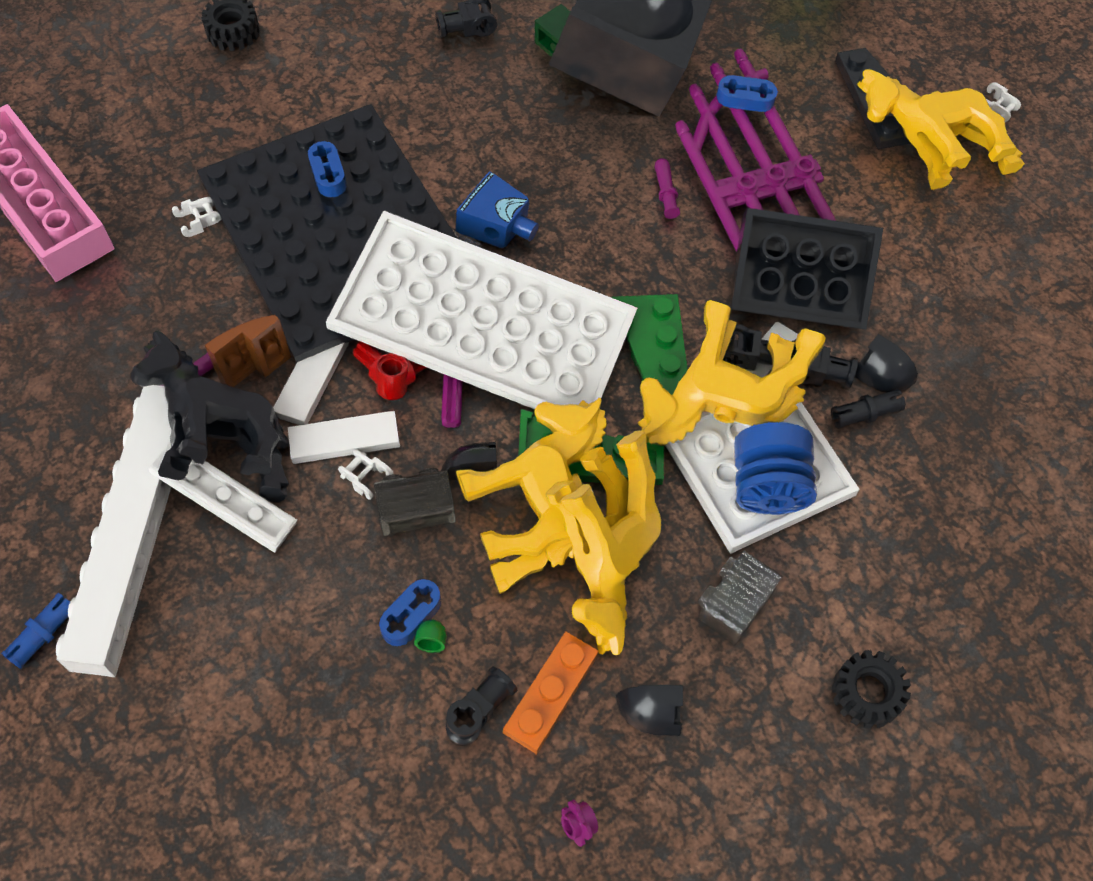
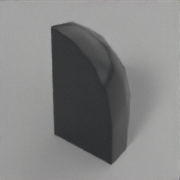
M878 334L868 346L869 351L861 362H858L855 377L868 386L882 392H890L894 389H899L900 391L907 390L917 381L918 373L915 364L907 353Z
M496 442L472 443L457 448L449 454L441 468L440 481L458 480L456 475L458 470L471 469L486 472L496 469Z
M642 685L624 689L616 695L619 711L627 723L640 732L653 735L680 736L682 729L680 706H683V685Z

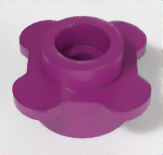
M575 800L569 801L568 807L562 808L561 823L566 835L570 839H574L575 843L582 847L585 845V839H591L593 834L598 832V822L594 811L586 802L577 803Z

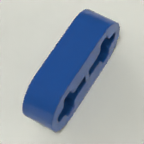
M728 75L720 80L716 96L718 102L725 107L766 112L774 106L778 91L775 84L768 80Z
M326 141L313 144L308 150V158L318 191L325 197H337L345 192L347 188L344 170L337 149L332 143ZM326 156L328 162L322 163L321 157ZM332 175L334 182L329 183L326 176Z
M426 579L415 581L383 613L380 618L379 627L383 639L392 646L406 645L416 636V631L420 624L426 620H431L441 607V595L438 586L434 582ZM430 592L431 603L428 605L422 602L413 610L418 603L416 595L420 593L425 596ZM408 615L404 621L405 631L401 633L399 630L391 633L390 622L400 623Z

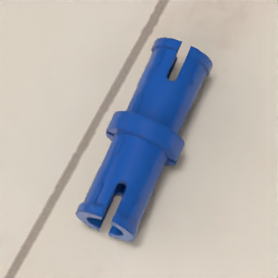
M57 593L34 620L29 618L24 623L27 627L0 654L19 669H22L24 664L45 642L50 643L55 638L52 634L68 618L70 601L66 598L64 599V596L60 593Z

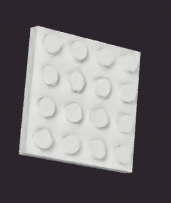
M802 402L796 404L798 409L793 411L783 422L799 425L809 430L813 437L814 463L812 468L816 473L817 497L812 505L797 512L780 515L759 514L741 508L736 502L737 486L735 484V477L738 470L734 463V439L742 430L752 425L737 421L724 423L714 418V414L703 412L701 420L696 423L693 432H687L682 441L677 440L675 443L669 441L665 445L730 554L856 496L860 490Z

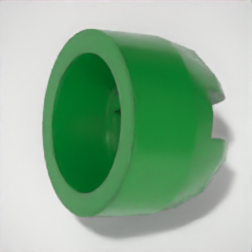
M434 619L424 621L416 631L414 645L418 649L429 653L443 651L447 640L445 627L440 621Z

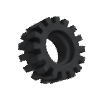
M212 0L214 5L210 3L205 5L206 10H202L203 17L201 18L207 39L215 48L219 45L220 50L225 51L226 47H229V51H235V47L239 46L240 50L245 49V43L250 46L253 44L252 39L257 40L259 37L260 27L255 7H253L251 1ZM237 21L236 23L225 25L228 22Z
M865 650L861 655L857 652L849 660L845 661L834 677L836 681L832 685V693L837 694L833 699L836 706L842 705L843 708L840 713L843 717L850 714L853 717L850 722L856 726L861 721L864 722L863 728L871 729L874 724L877 725V728L884 727L888 722L891 723L905 709L906 703L910 699L911 692H907V689L911 686L910 679L903 680V676L907 673L903 666L897 670L894 667L897 660L891 657L886 661L884 659V652L878 651L875 656L872 655V650ZM862 676L877 678L885 688L884 700L879 703L865 701L857 691V680Z

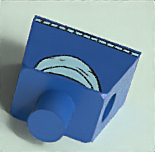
M489 171L457 208L455 231L499 248H504L515 235L532 241L538 231L539 224L527 218L529 209L528 197Z

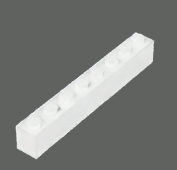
M145 386L140 397H137L134 401V417L131 427L127 428L124 432V449L120 460H117L113 467V483L110 493H106L102 501L103 515L99 527H95L92 532V549L89 559L83 563L80 570L81 584L77 596L69 604L67 628L65 634L59 637L56 645V660L69 672L116 677L171 490L170 485L149 473V466L170 443L172 430L168 420V404L164 386Z

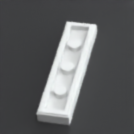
M171 443L165 447L149 466V473L274 553L297 524V519L206 461L202 465L194 463L192 459L188 474L182 480L178 481L160 477L158 470L166 451L171 449Z

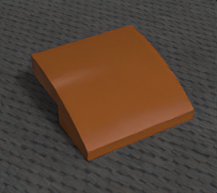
M276 315L265 316L240 324L204 345L220 383L235 387L255 370L266 378L292 357L280 319Z

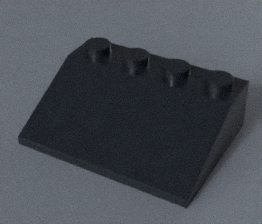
M747 208L743 212L739 234L731 310L866 330L884 228Z

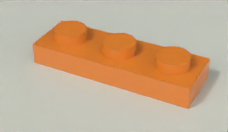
M565 631L504 726L503 734L537 754L595 662L599 651Z

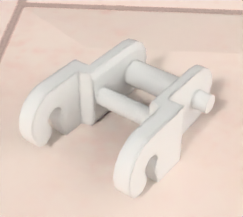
M996 82L990 83L987 87V92L991 93L995 90L994 99L998 101L991 102L987 100L991 109L1005 118V122H1007L1011 118L1010 112L1018 111L1021 107V102L1016 97L1007 93V88Z
M204 197L193 202L190 199L181 202V210L177 206L172 208L173 215L176 217H184L189 214H193L196 217V220L190 222V230L186 226L181 227V232L185 237L204 232L203 228L214 225L221 220L219 213L212 208L214 205L211 197ZM203 211H206V212H207V214H204V215H201V216H200V214H199L200 212H203Z
M354 450L355 458L346 468L339 466L340 477L342 479L347 478L352 482L356 492L360 495L365 494L366 498L371 500L374 495L361 483V480L370 470L374 472L378 470L380 473L385 471L386 476L389 478L394 473L388 465L378 458L374 457L371 460L364 451ZM360 463L364 464L366 468L358 476L352 473Z

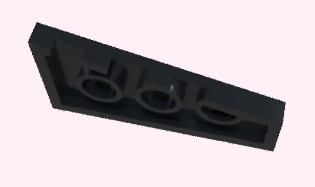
M866 48L838 52L835 59L836 65L877 149L911 144L906 138L901 124L892 113L885 116L884 120L879 123H874L868 119L866 93L857 85L864 78L862 75L863 71L867 69L879 72L885 77H892Z

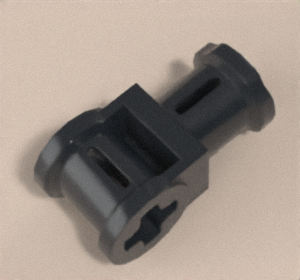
M468 0L458 2L457 10L447 12L435 11L440 37H446L448 33L463 31L465 37L473 35L482 37L492 34L497 29L498 23L496 17L490 12V0Z
M736 324L723 361L749 370H755L757 363L773 365L771 353L767 349L768 340L761 339L762 332L749 330L743 325Z
M795 344L791 354V359L797 352ZM823 346L821 352L808 368L806 379L802 384L810 383L821 386L824 379L844 383V387L851 388L857 370L858 359L852 357L850 360L830 356L831 348Z
M492 666L487 671L488 677L477 689L472 688L463 699L455 701L447 710L446 733L455 744L465 746L475 742L481 733V728L493 716V711L508 695L513 696L518 691L513 681L499 668ZM468 717L471 718V727L465 724L460 728L457 727V718L462 721Z

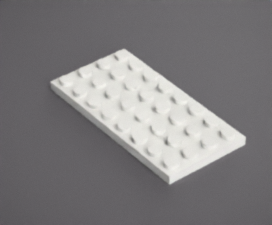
M383 211L326 321L327 329L386 352L405 357L409 361L535 409L542 402L559 405H579L582 400L590 404L598 398H602L636 314L637 307Z

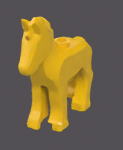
M870 69L863 71L862 75L864 78L857 85L866 93L868 119L874 123H879L889 113L895 116L901 124L906 138L917 149L919 156L927 165L931 190L949 185L953 179L950 175L952 167L966 168L971 160V156L957 140L956 136L958 135L985 147L989 151L988 156L992 162L998 161L999 170L1002 175L1015 173L1025 164L1020 158L1023 153L1016 148L1007 134L1005 118L991 109L982 93L970 88H964L943 93L935 91L931 94L919 96L906 85L900 84L897 79H892L889 76L885 77L881 73Z
M712 300L707 301L704 307L706 337L702 343L700 353L679 381L673 395L663 388L658 379L648 377L640 385L644 418L638 422V425L645 432L646 443L666 445L669 441L675 443L677 440L682 441L687 432L694 431L696 423L701 420L703 412L714 414V418L724 423L737 421L753 426L768 422H783L793 411L798 409L796 404L804 401L803 396L806 392L804 389H800L798 385L805 381L808 368L821 352L826 337L822 333L806 328L798 333L795 342L785 340L778 334L770 333L767 349L771 353L773 366L771 373L761 378L742 367L723 361L737 322L729 320L731 308L728 305ZM795 344L797 352L791 359V354Z
M601 398L590 404L584 400L579 405H559L550 402L538 404L534 411L536 420L553 432L552 434L533 443L515 460L503 463L494 470L486 472L471 469L456 471L461 491L468 502L495 491L520 485L529 505L539 519L533 528L522 534L502 535L492 530L480 533L490 561L511 555H521L511 562H496L490 565L499 594L506 592L526 576L542 571L548 560L551 562L552 568H555L558 564L564 565L568 556L574 558L573 546L566 531L564 517L556 506L549 503L545 493L555 483L574 480L577 489L582 485L579 475L577 473L571 475L568 466L579 462L580 458L589 450L594 449L595 446L603 442L602 437L606 434L604 429L607 427V420L604 418L605 410L600 409Z
M642 430L634 431L624 436L616 444L619 455L625 461L628 479L617 468L612 455H606L603 447L591 449L580 458L585 470L593 473L605 489V517L595 499L590 484H582L577 489L574 480L555 483L545 493L549 503L556 506L564 517L566 531L573 546L576 567L584 577L591 592L590 599L581 598L574 602L572 605V615L576 621L585 625L591 635L596 637L597 648L601 655L610 650L613 655H619L623 650L625 620H627L625 579L632 571L639 567V561L651 549L661 532V517L654 496L656 476L648 456L646 435Z

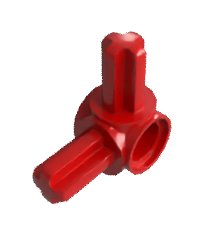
M358 342L357 347L353 349L354 357L369 369V378L376 383L377 393L387 400L402 398L407 392L408 385L415 381V375L427 368L393 353L382 355L375 347L363 342Z

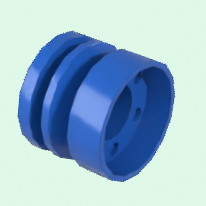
M768 422L746 428L735 437L734 463L738 470L735 477V484L737 486L736 502L741 508L759 514L780 515L808 508L816 501V473L812 468L814 463L813 437L809 430L799 425L785 422Z

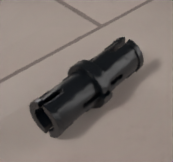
M899 389L873 397L868 394L863 395L858 401L832 407L831 419L832 421L839 419L838 422L834 423L837 429L862 421L871 423L876 421L879 416L903 411L906 405L905 398L896 399L897 396L902 395Z

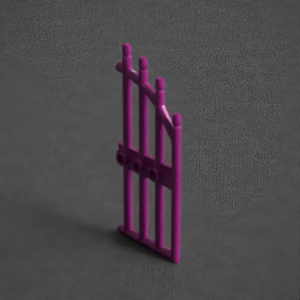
M737 49L734 52L735 60L744 77L768 80L769 75L766 68L755 71L752 63L748 60L747 54L742 49ZM716 62L710 66V71L718 86L720 80L726 74H724L723 68ZM696 83L689 87L690 95L701 116L694 135L690 133L688 125L683 120L675 124L676 132L681 137L680 140L736 253L740 229L729 208L746 204L748 208L764 210L759 200L775 196L784 213L800 215L788 192L804 187L821 219L837 221L817 183L824 181V177L820 172L821 167L811 154L801 156L775 106L764 112L789 161L774 165L745 110L729 108L760 166V169L744 173L715 116L723 105L718 102L717 96L708 103L702 89ZM708 131L732 177L715 181L701 153Z

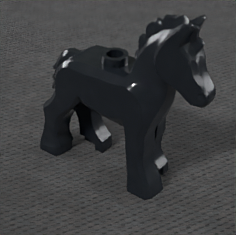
M153 332V340L144 347L146 355L141 362L133 367L130 378L135 385L141 387L150 385H164L168 420L172 430L170 435L171 449L165 453L158 470L159 476L179 481L188 474L192 459L194 463L203 465L208 455L207 437L236 440L247 454L241 463L240 473L245 475L260 473L262 481L259 486L258 495L274 503L284 501L287 497V486L289 483L281 464V452L277 448L285 449L289 442L287 436L283 433V428L273 406L258 393L244 391L201 377L198 374V366L193 364L191 356L187 355L185 351H180L179 347L173 344L162 332Z

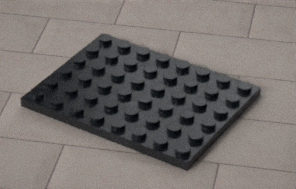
M372 104L197 170L208 196L211 197L216 211L219 213L270 314L276 315L280 319L289 350L296 364L339 344L355 340L327 329L326 321L383 211L457 238ZM317 142H330L337 149L347 183L345 192L337 197H325L318 191L308 158L309 148ZM326 156L321 157L322 163L328 162ZM332 175L326 176L329 183L334 182Z

